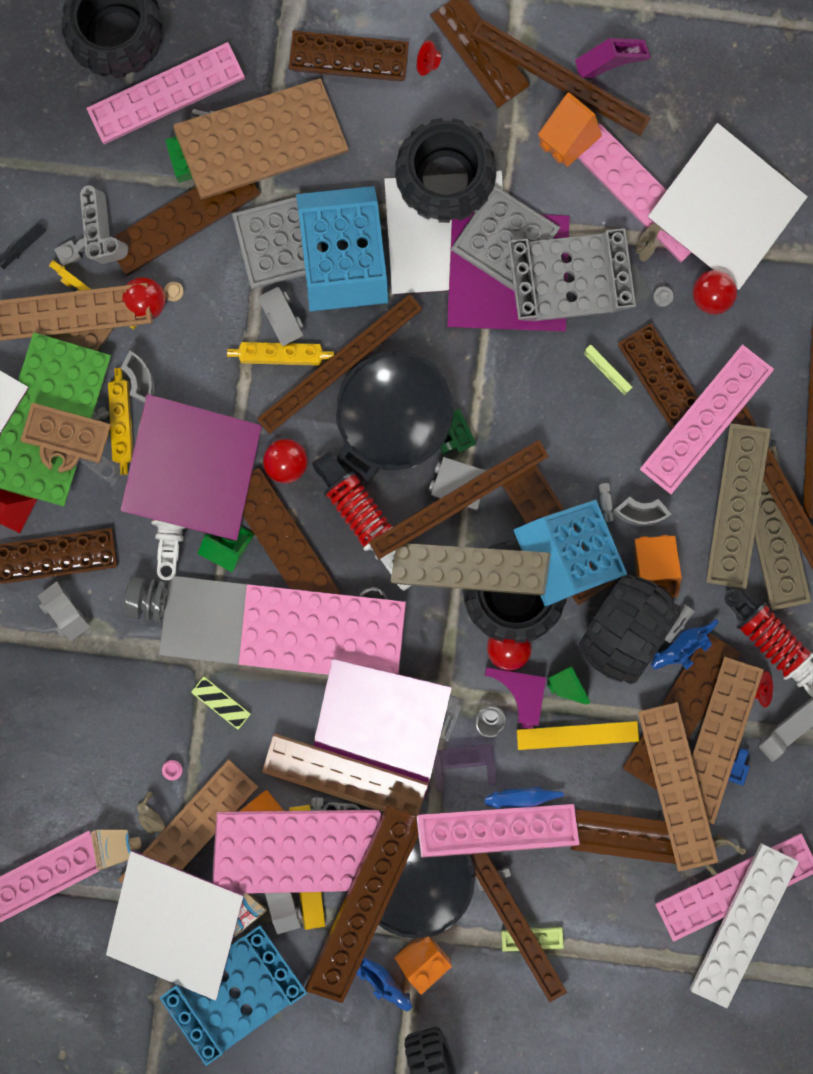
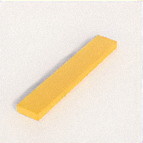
M637 721L516 730L518 750L639 742Z
M310 805L289 807V811H311ZM299 892L304 930L325 927L321 892Z

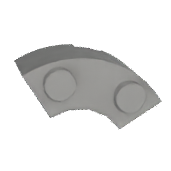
M276 287L257 297L282 346L303 336L300 329L303 325L299 317H294L288 305L291 301L286 292L282 293L280 288Z
M129 351L121 369L131 379L132 388L130 396L141 403H145L147 394L155 395L154 379L143 360L135 353Z
M631 497L613 511L619 519L637 526L653 525L671 515L659 499L652 503H640Z
M55 582L38 595L41 601L39 604L40 608L45 614L49 613L58 625L56 630L62 637L66 636L72 641L90 628L81 611L76 609L71 602L70 596L58 582Z
M292 892L265 893L277 934L301 928L299 919L303 918L300 907H296Z

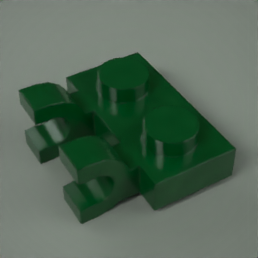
M460 409L453 411L452 425L448 433L452 441L440 447L442 455L454 449L459 454L477 445Z

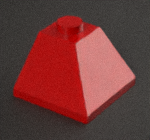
M0 489V524L21 534L37 499Z

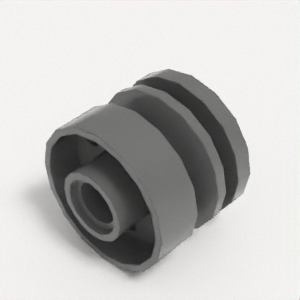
M131 576L124 596L125 617L140 619L143 611H145L146 620L150 621L154 613V621L161 622L168 600L167 581L160 580L157 587V580L152 579L149 587H147L146 578Z

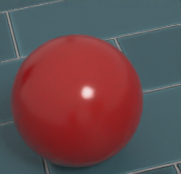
M707 271L699 276L694 283L692 290L693 300L696 306L704 313L711 315L722 314L728 311L736 301V283L729 274L723 271Z
M140 277L126 284L133 286L127 289L126 292H123L122 302L125 303L131 312L135 313V316H145L148 307H150L153 320L162 313L166 299L162 287L156 281ZM148 283V286L146 288L145 286L139 284Z
M280 439L273 442L266 449L263 457V466L266 473L271 479L279 483L297 481L303 476L308 465L306 451L298 442L291 439Z
M490 637L487 641L489 659L495 666L503 670L521 668L528 662L532 653L531 641L528 642L527 639L526 643H515V640L504 639L502 642Z

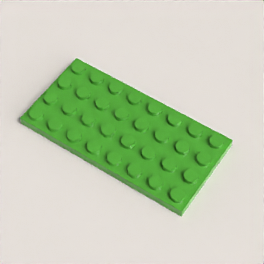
M33 332L18 379L20 383L26 385L29 389L0 436V489L65 507L78 463L70 471L58 473V468L63 464V459L61 457H54L51 462L53 468L50 471L42 463L39 454L40 447L20 441L31 403H36L92 419L111 355Z

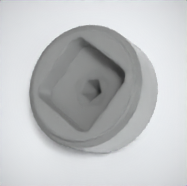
M659 287L653 294V301L658 307H667L673 300V292L668 287Z

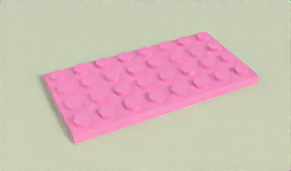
M248 584L239 665L329 675L333 658L399 674L406 602Z
M379 810L216 812L212 883L239 894L349 891L380 822L381 812Z

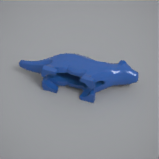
M715 619L706 626L690 628L679 633L667 649L654 655L651 667L656 670L669 664H682L687 670L693 664L688 657L696 649L702 647V650L706 651L712 645L706 635L717 626L719 621Z
M541 787L504 789L500 793L495 791V793L486 796L484 802L485 805L496 809L500 807H531L563 797L564 792L544 790Z
M364 957L360 964L361 968H359L356 974L361 980L364 981L366 979L376 990L373 991V994L378 1000L384 998L396 1004L400 1009L409 1011L412 1008L410 994L402 991L383 966Z

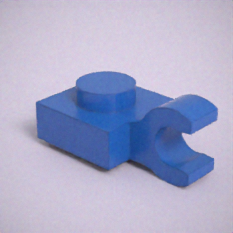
M740 749L728 781L744 786L750 766L745 765L749 750Z

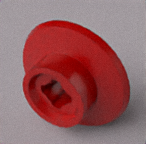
M430 40L422 44L417 55L416 68L421 76L429 74L431 70H436L440 65L441 54Z
M767 671L762 674L755 699H758L764 708L770 705L773 697V680L771 674Z

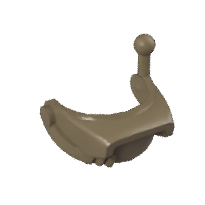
M655 223L644 231L636 244L635 252L639 254V259L643 262L648 260L654 253L656 248L654 242L659 230L664 231Z
M147 792L143 802L137 805V811L140 813L138 821L149 834L153 835L156 832H161L165 828L162 817L146 805L148 800L153 797L152 792Z
M720 834L713 838L715 849L722 845H730L741 855L746 853L745 848H741L739 845L736 846ZM712 864L705 865L713 876L718 874Z

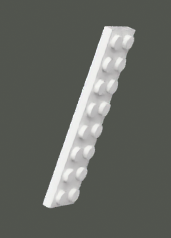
M762 843L760 844L690 987L691 992L728 1008L799 861Z

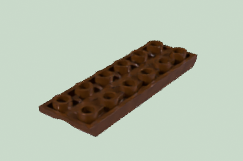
M450 0L447 4L430 14L431 19L497 109L530 86L515 63L471 38L473 31L482 18L468 0Z
M292 31L288 69L295 72L402 82L405 81L409 42Z
M650 323L617 345L672 430L699 397Z
M112 528L0 544V585L117 568Z
M575 809L579 845L571 846L570 850L676 864L666 821Z

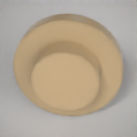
M170 282L165 286L164 294L166 299L176 302L183 297L184 290L178 282Z

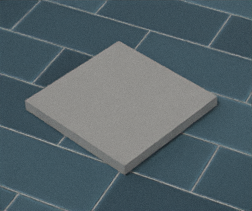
M494 185L488 201L480 210L476 211L451 248V251L514 291L508 240L527 238L528 242L550 240L554 238L560 227Z
M296 197L232 213L251 290L306 276ZM319 243L317 249L323 252L321 243Z
M178 576L168 581V600L164 612L159 655L239 664L247 585Z

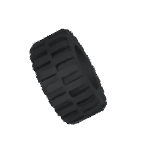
M433 1026L407 1035L404 1040V1047L410 1074H457L449 1045L439 1027Z

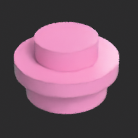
M169 760L163 765L162 774L168 780H176L182 774V766L176 760Z

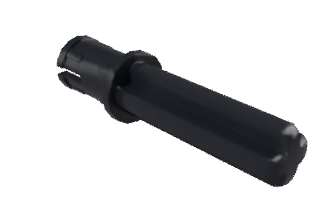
M37 223L13 246H8V250L0 256V267L5 270L16 258L19 259V256L46 232L44 226Z

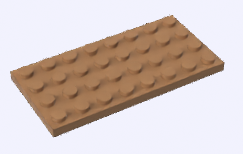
M321 78L173 125L175 135L201 200L347 153L349 150Z

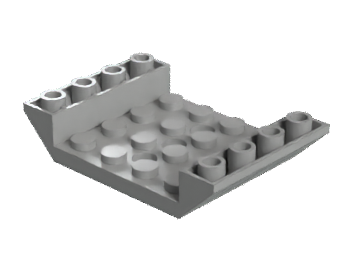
M625 228L606 230L603 234L531 242H528V238L508 240L518 320L535 322L614 313L636 307ZM564 253L569 254L571 257L570 263H564L561 260V255ZM564 274H572L574 277L573 282H566L563 277ZM568 292L576 295L575 302L567 300L566 294Z

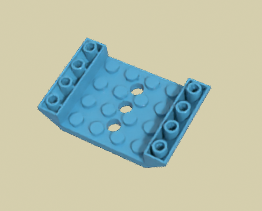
M375 187L296 194L309 311L387 304V277ZM360 238L366 239L368 242L367 247H358L357 240ZM340 240L348 243L346 250L338 249L337 243ZM324 242L329 248L326 252H320L317 249V245Z
M596 500L545 516L513 530L522 551L547 552L551 554L545 595H541L545 606L627 575Z
M261 925L231 945L225 966V971L229 973V979L221 981L216 1001L177 984L159 997L206 1066L289 1004L292 1005L307 994ZM232 987L240 989L241 995L238 998L230 996V989ZM242 1005H251L252 1013L249 1015L243 1014L241 1011Z

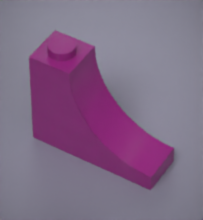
M609 38L577 58L575 62L580 77L595 78L613 68L633 62L646 61L651 56L645 40Z
M486 668L484 676L499 681L511 692L517 705V722L522 723L521 727L533 729L534 725L538 726L546 678Z

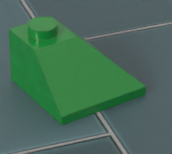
M572 666L547 678L549 683L546 685L551 694L555 693L557 697L583 705L591 703Z

